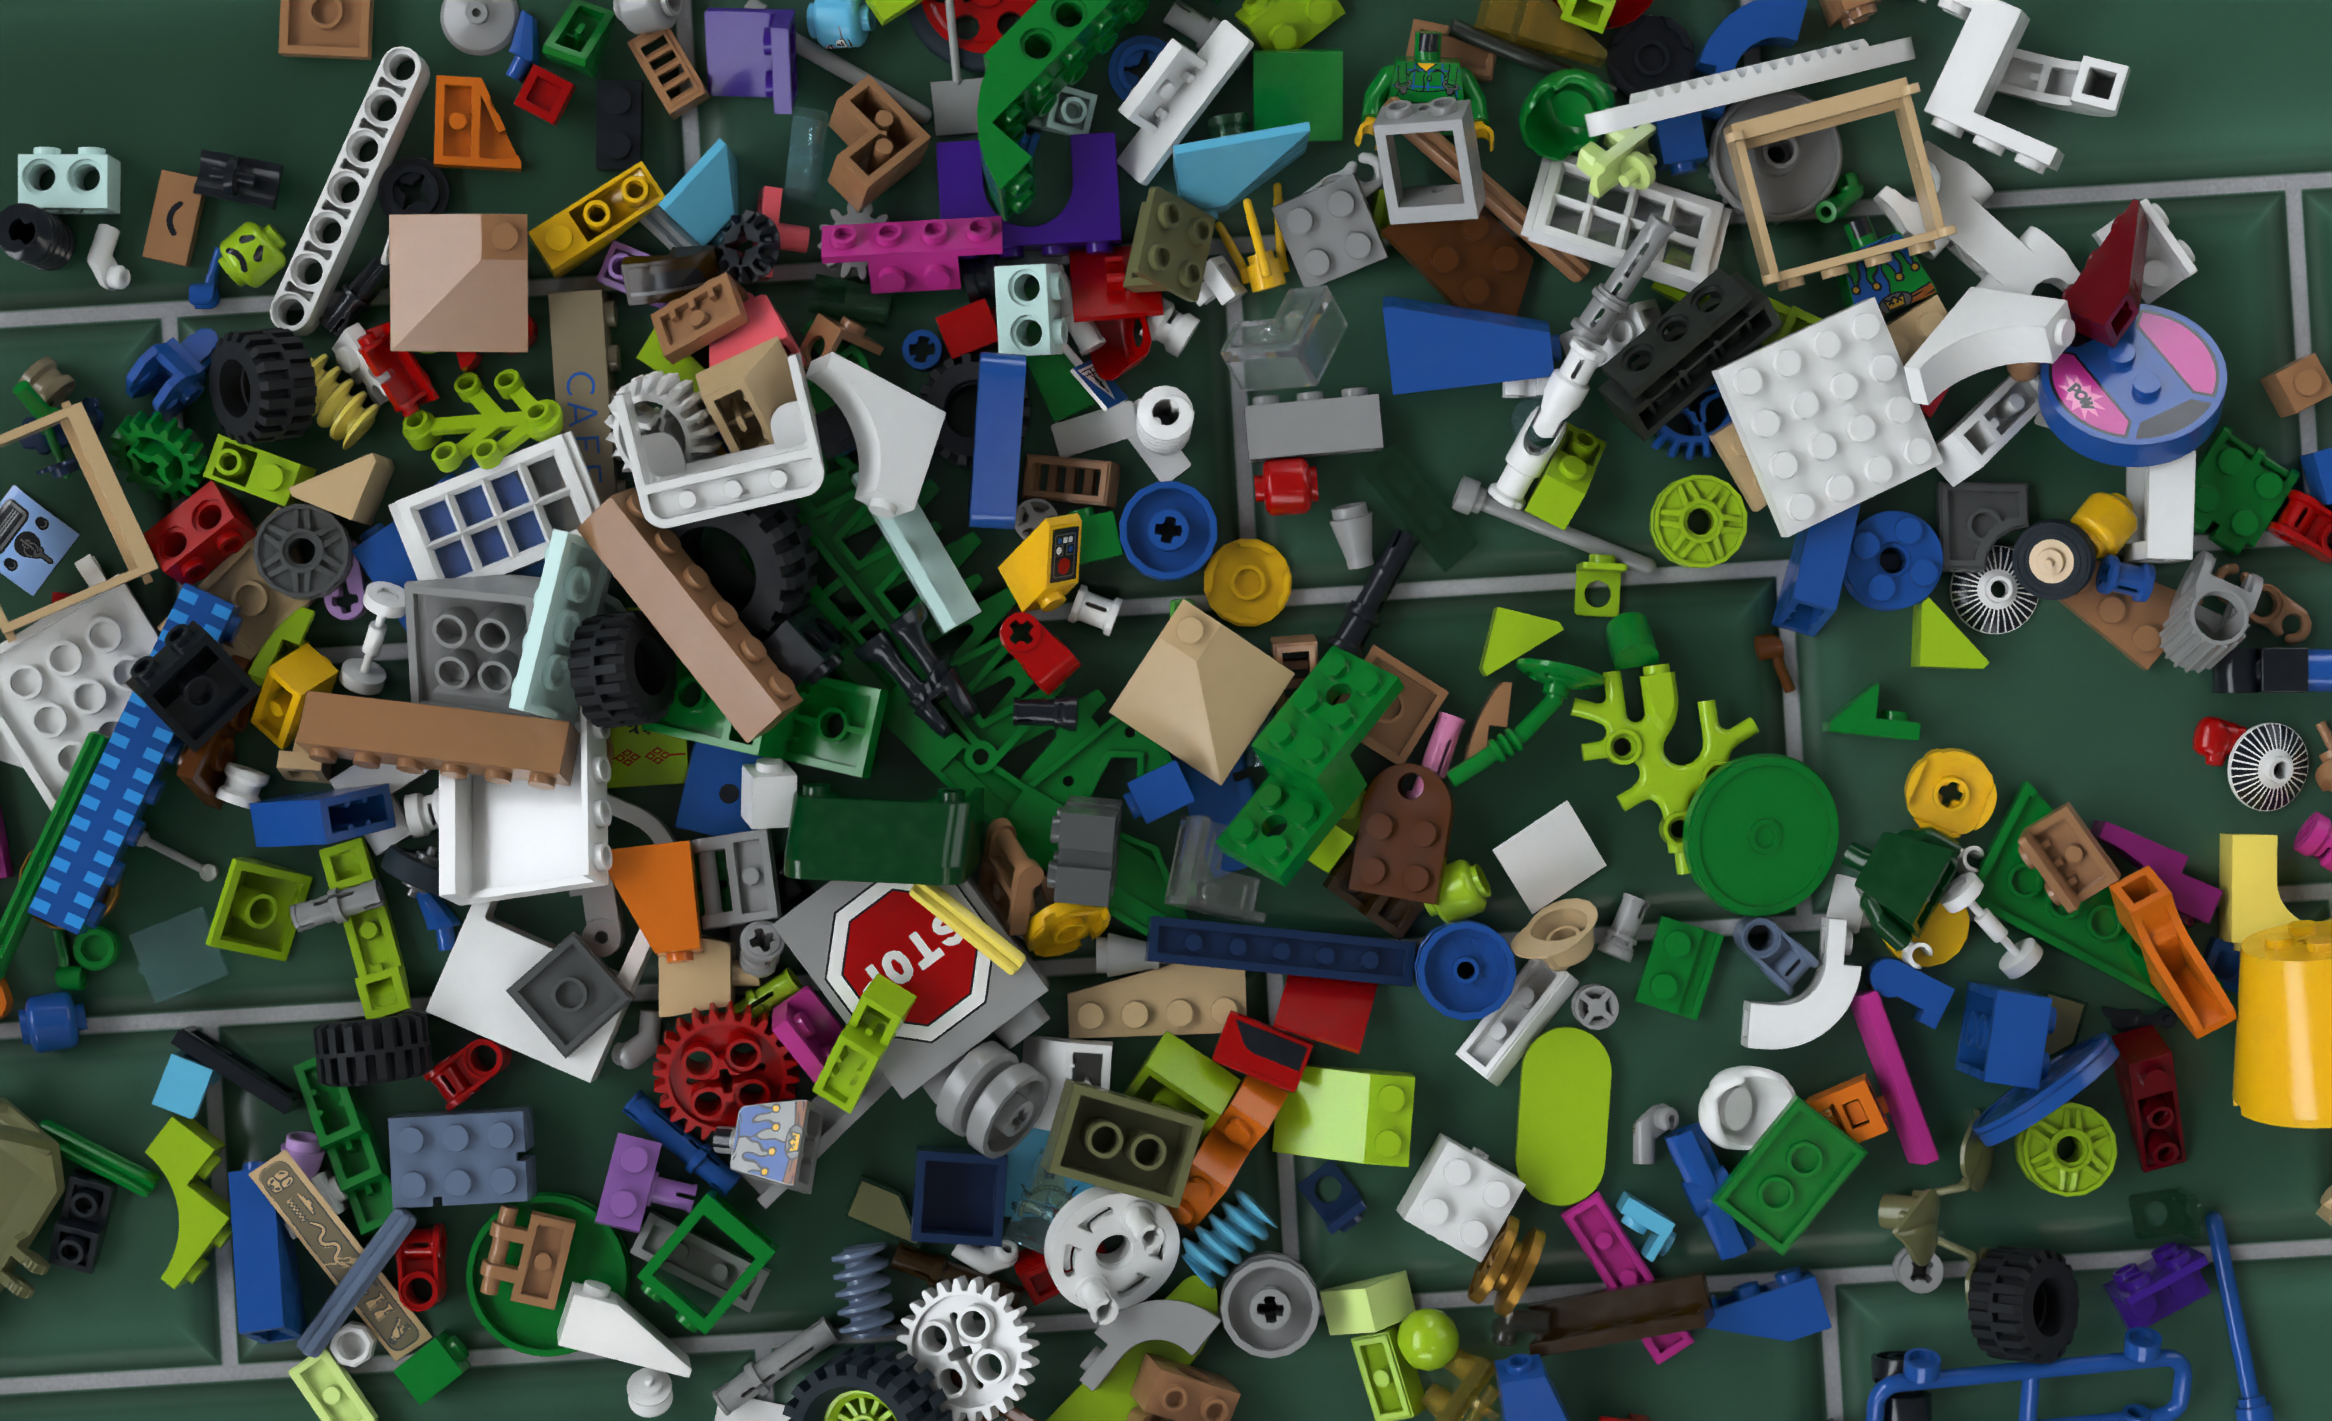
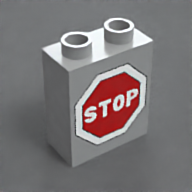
M971 876L962 884L938 886L1025 954L1026 960L1014 975L1006 973L912 898L909 892L914 884L830 881L772 924V926L846 1024H848L862 994L878 973L917 996L902 1027L897 1032L878 1065L902 1099H905L922 1086L933 1102L937 1104L938 1097L946 1080L958 1063L966 1056L965 1053L992 1032L996 1034L1005 1048L1009 1050L1051 1018L1037 1000L1050 989V981L1015 935H1008Z

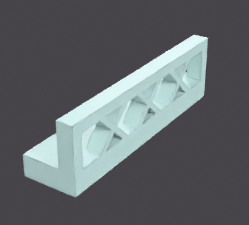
M859 472L852 475L851 478L856 489ZM918 502L913 511L891 519L882 518L871 513L942 635L982 612Z

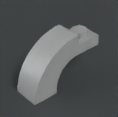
M1153 1300L1132 1305L1119 1311L1117 1318L1113 1322L1101 1325L1094 1332L1108 1345L1104 1350L1096 1345L1084 1359L1080 1367L1086 1372L1079 1380L1090 1390H1097L1131 1348L1148 1340H1165L1175 1343L1193 1356L1222 1322V1319L1203 1307L1180 1300Z

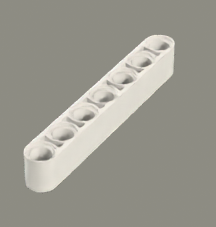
M394 47L387 51L382 58L271 303L270 316L274 325L278 328L282 327L283 329L293 331L295 336H307L318 327L320 323L319 318L323 316L376 200L380 179L388 167L391 166L428 85L430 71L427 63L408 47ZM404 61H414V74L407 80H398L396 76L398 66ZM387 101H395L397 110L394 117L388 121H380L378 118L380 106ZM367 142H377L378 153L376 157L369 162H362L360 160V149ZM350 182H358L360 188L358 197L352 202L344 203L341 197L342 189ZM338 222L341 226L340 237L334 243L326 244L323 239L324 229L330 223ZM313 263H320L323 269L321 279L315 284L308 285L304 276L306 269ZM301 303L304 307L303 319L298 324L290 326L286 318L287 311L290 306Z

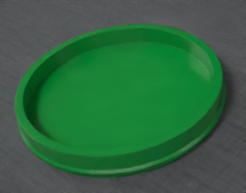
M1749 754L1735 758L1720 766L1708 776L1696 791L1688 807L1683 826L1684 857L1693 880L1717 905L1742 916H1771L1800 904L1822 883L1830 870L1837 851L1839 821L1837 809L1828 787L1809 766L1785 755Z
M538 1192L529 1201L508 1202L507 1204L519 1208L515 1222L519 1226L528 1227L532 1210L576 1220L555 1310L510 1301L514 1283L501 1280L497 1295H488L480 1292L483 1280L480 1269L483 1259L488 1258L493 1239L489 1232L492 1221L498 1219L500 1208L483 1224L473 1241L466 1269V1286L471 1306L484 1328L496 1340L515 1351L541 1357L560 1356L577 1352L579 1350L559 1346L557 1339L558 1326L572 1281L584 1284L585 1280L602 1282L611 1287L610 1291L616 1292L627 1301L631 1286V1263L626 1243L617 1228L596 1224L595 1219L598 1207L577 1196L561 1192ZM510 1242L506 1263L519 1266L524 1244Z

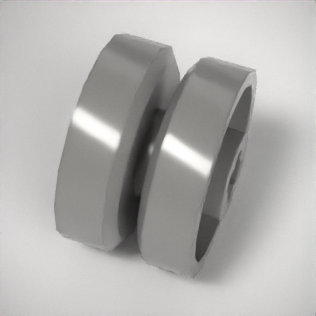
M993 1040L982 1043L970 1051L958 1063L946 1080L937 1101L936 1116L938 1122L954 1134L961 1137L966 1136L968 1144L984 1156L991 1159L1004 1156L1027 1136L1039 1119L1048 1099L1050 1088L1048 1078L1031 1065L1024 1062L1019 1063L1017 1055L1000 1043Z
M1270 1250L1249 1254L1243 1258L1239 1265L1234 1264L1229 1274L1223 1280L1220 1308L1224 1328L1233 1342L1249 1354L1269 1359L1290 1355L1304 1346L1315 1331L1320 1312L1315 1283L1304 1265L1290 1255ZM1265 1297H1274L1277 1304L1276 1307L1273 1309L1263 1308L1261 1304H1265Z

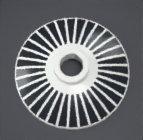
M1993 545L1988 553L1986 568L1982 573L1953 572L1951 576L1949 593L1953 609L1957 616L1973 630L1985 634H2003L2013 631L2030 618L2037 606L2039 598L2025 590L2014 574L2012 565L2013 549ZM1995 581H2000L2005 586V593L2000 598L1995 597L1991 592V586Z
M2273 722L2255 725L2244 732L2233 746L2228 760V781L2235 797L2245 806L2258 811H2273L2289 804L2301 791L2308 773V753L2303 740L2290 727ZM2278 764V770L2274 774V768Z

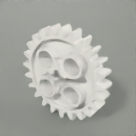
M965 1275L955 1278L953 1284L946 1279L937 1283V1290L931 1287L922 1291L924 1301L918 1299L909 1305L915 1315H908L901 1319L903 1325L910 1329V1331L902 1333L896 1338L899 1342L907 1345V1350L896 1355L897 1359L910 1354L918 1360L913 1367L917 1373L920 1374L925 1369H929L935 1378L928 1385L933 1392L941 1388L943 1389L947 1400L939 1407L941 1412L952 1410L953 1421H963L966 1415L969 1421H982L983 1415L987 1421H991L999 1417V1410L1003 1413L1014 1408L1012 1399L1019 1401L1027 1395L1021 1385L1027 1386L1035 1381V1377L1026 1369L1032 1368L1040 1362L1036 1357L1029 1355V1350L1040 1345V1342L1034 1339H1027L1026 1335L1036 1325L1034 1322L1022 1323L1020 1317L1027 1310L1026 1306L1013 1309L1010 1305L1015 1294L1011 1292L1003 1297H999L1000 1283L998 1282L990 1284L984 1290V1281L981 1276L972 1279L969 1285ZM975 1311L984 1317L986 1323L985 1331L979 1330L974 1324L973 1315ZM953 1312L957 1313V1319L952 1316ZM936 1326L940 1327L946 1334L947 1341L945 1346L941 1345L935 1338L934 1330ZM970 1345L972 1353L966 1354L963 1346ZM990 1354L999 1358L1002 1365L1001 1374L992 1370L989 1364ZM951 1369H955L961 1375L962 1388H958L951 1381ZM978 1381L983 1383V1388L979 1387Z

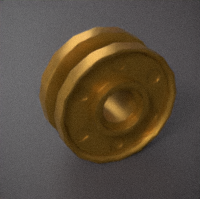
M1510 1214L1483 1261L1478 1263L1467 1295L1469 1300L1480 1304L1486 1299L1492 1289L1496 1290L1493 1310L1503 1317L1508 1316L1523 1295L1538 1264L1546 1239L1544 1231L1533 1227L1521 1242L1517 1241L1520 1220Z

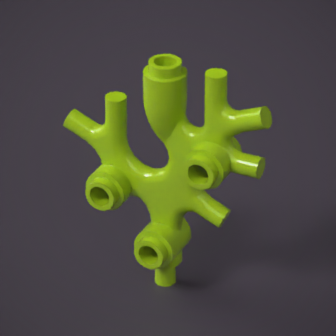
M1669 663L1642 667L1644 676L1639 677L1645 713L1643 719L1639 722H1633L1627 716L1621 671L1604 672L1605 701L1594 703L1574 698L1571 706L1570 715L1597 722L1603 725L1606 730V735L1601 741L1581 744L1583 761L1606 758L1614 764L1628 765L1634 762L1638 766L1640 771L1638 781L1631 788L1616 796L1625 812L1646 800H1652L1659 806L1663 815L1659 824V834L1663 841L1667 843L1668 853H1674L1677 875L1689 874L1683 852V834L1675 837L1671 832V826L1677 820H1680L1684 825L1688 807L1701 784L1713 770L1729 762V757L1734 748L1759 733V729L1751 717L1730 729H1724L1718 722L1716 701L1697 702L1703 737L1701 753L1691 763L1686 765L1674 764L1670 762L1664 752V742L1675 724L1679 704L1675 671L1670 672ZM1619 738L1624 739L1627 743V751L1623 755H1618L1614 751V743Z

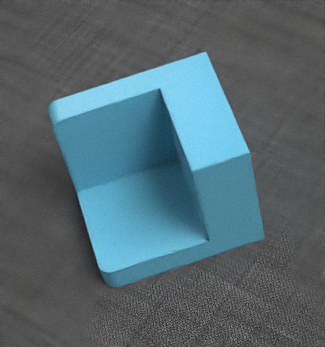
M182 1050L172 1053L152 1104L193 1119L199 1113L208 1087L218 1083L221 1074Z

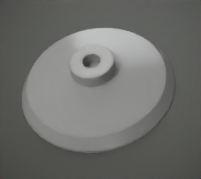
M444 0L440 12L442 30L448 41L456 49L473 56L492 55L505 48L514 37L520 17L517 0Z

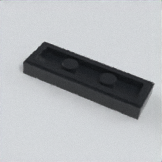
M195 1026L179 1029L171 1041V1044L283 1114L296 1110L303 1099L302 1093Z

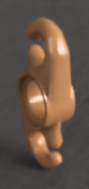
M2235 563L2225 564L2218 568L2214 576L2224 580L2228 575L2237 574L2239 566ZM2249 572L2241 573V583L2248 577ZM2263 584L2262 591L2268 593L2273 600L2272 611L2265 617H2259L2253 612L2249 616V622L2260 624L2269 628L2273 635L2281 636L2284 633L2282 627L2283 620L2287 616H2295L2300 621V628L2296 633L2286 635L2284 642L2288 645H2295L2304 641L2310 634L2312 626L2308 612L2274 585ZM2216 596V597H2217L2220 601H2222L2224 604H2226V605L2228 604V600H2226L2225 598Z

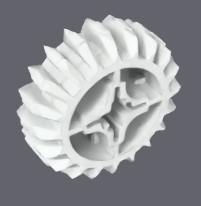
M662 370L653 371L631 379L630 383L622 386L616 392V395L631 392L641 436L657 432L672 435L680 443L686 463L718 456L716 451L720 449L724 442L715 435L719 430L701 397L700 391L697 393L693 391V380L681 382L678 372L665 375ZM613 399L608 405L613 414L609 415L604 421L613 429V432L609 433L605 440L615 443L617 449L611 457L622 458L625 463L622 472H631L630 461ZM647 401L655 402L662 405L663 408H652L646 403Z

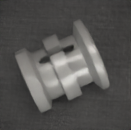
M765 920L754 921L748 924L740 936V966L745 973L751 974L756 978L767 977L775 972L776 966L779 964L780 954L783 952L785 945L784 940L772 926L774 923Z

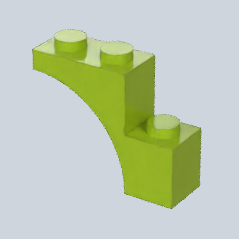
M179 1114L170 1118L145 1151L167 1177L177 1202L179 1213L177 1244L173 1257L160 1278L173 1289L187 1283V1281L193 1285L209 1267L210 1263L205 1258L215 1246L221 1249L232 1237L230 1203L199 1180L202 1178L206 1181L217 1170L223 1161L218 1154L226 1144L194 1119H189Z

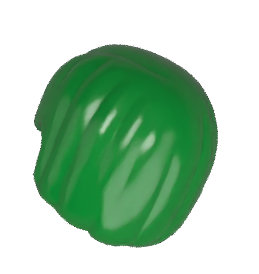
M1566 68L1549 74L1534 86L1521 106L1518 122L1521 138L1526 146L1533 149L1537 155L1552 161L1565 160L1570 154L1581 150L1590 141L1596 143L1602 136L1589 137L1584 115L1615 107V96L1612 89L1596 74L1579 68Z

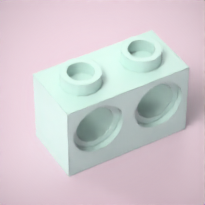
M34 147L33 154H18V203L32 204L51 214L120 215L121 161L106 154V149L79 147L78 154H61L60 148ZM53 169L55 173L54 184L49 189L42 191L39 185L40 177L47 170ZM92 170H98L100 174L98 185L94 189L86 191L84 187L85 176Z
M1058 264L995 266L998 353L1026 356L1063 354V345H1066L1068 341V326L1066 319L1061 318L1060 300L1065 298L1066 284L1063 273H1059ZM1033 275L1039 282L1040 290L1037 297L1030 300L1024 292V284L1027 278ZM1032 321H1036L1042 329L1041 340L1036 345L1031 344L1026 336L1027 327Z

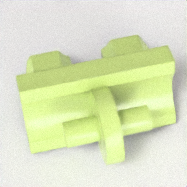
M1648 123L1640 125L1636 129L1631 127L1606 133L1603 145L1609 148L1607 151L1592 141L1582 147L1579 151L1576 167L1591 178L1588 192L1599 199L1618 183L1623 187L1631 185L1640 190H1644L1652 185L1656 179L1654 166L1657 164V159L1650 153L1648 140L1656 133L1657 127Z

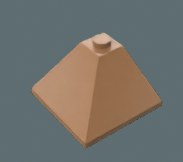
M527 214L389 215L391 351L528 353Z

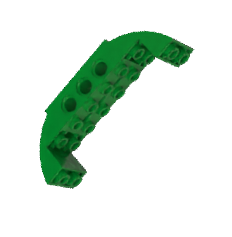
M1038 0L983 55L985 75L980 86L977 107L978 138L983 172L988 190L1001 218L1005 222L1014 213L1018 215L1023 213L1036 196L1034 193L1036 185L1033 158L1017 144L1025 135L1026 126L1037 115L1043 117L1052 109L1057 101L1056 95L1067 84L1073 86L1084 76L1088 69L1087 64L1097 53L1103 55L1112 48L1118 39V32L1128 22L1134 24L1144 15L1149 6V0ZM1213 0V1H1215L1217 4H1219L1222 0Z

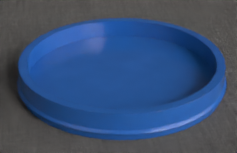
M2105 1032L2094 1035L2050 1060L2047 1078L2040 1080L2039 1090L2018 1086L2012 1087L1976 1119L1972 1125L1973 1134L1977 1135L1986 1147L1993 1146L2017 1135L2065 1104L2097 1079L2118 1058L2120 1050L2112 1041V1036H2108Z

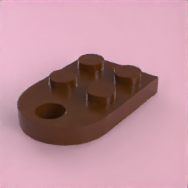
M1411 763L1397 764L1383 770L1370 783L1363 801L1349 883L1350 890L1439 905L1454 820L1455 804L1448 784L1434 770ZM1416 773L1422 778L1424 789L1419 797L1408 799L1402 793V781L1409 774Z

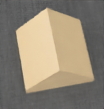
M370 453L294 485L289 490L292 497L349 520L372 526L395 466L392 459Z

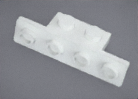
M1223 20L1197 54L1172 38L1118 109L1128 120L1141 128L1118 157L1117 163L1137 182L1147 186L1173 153V145H1179L1253 48L1254 43L1227 20Z

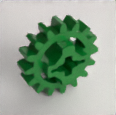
M140 410L135 417L131 415L126 416L110 437L114 444L109 449V454L119 457L114 467L119 470H126L129 474L125 481L128 483L136 481L140 484V492L143 494L152 489L155 491L157 499L162 500L169 493L174 501H178L183 494L188 497L191 496L205 478L203 476L204 467L207 465L209 458L199 454L204 447L203 443L192 442L190 436L193 431L190 428L182 430L177 427L178 419L175 417L166 422L163 421L159 411H155L152 417L149 418L143 410Z

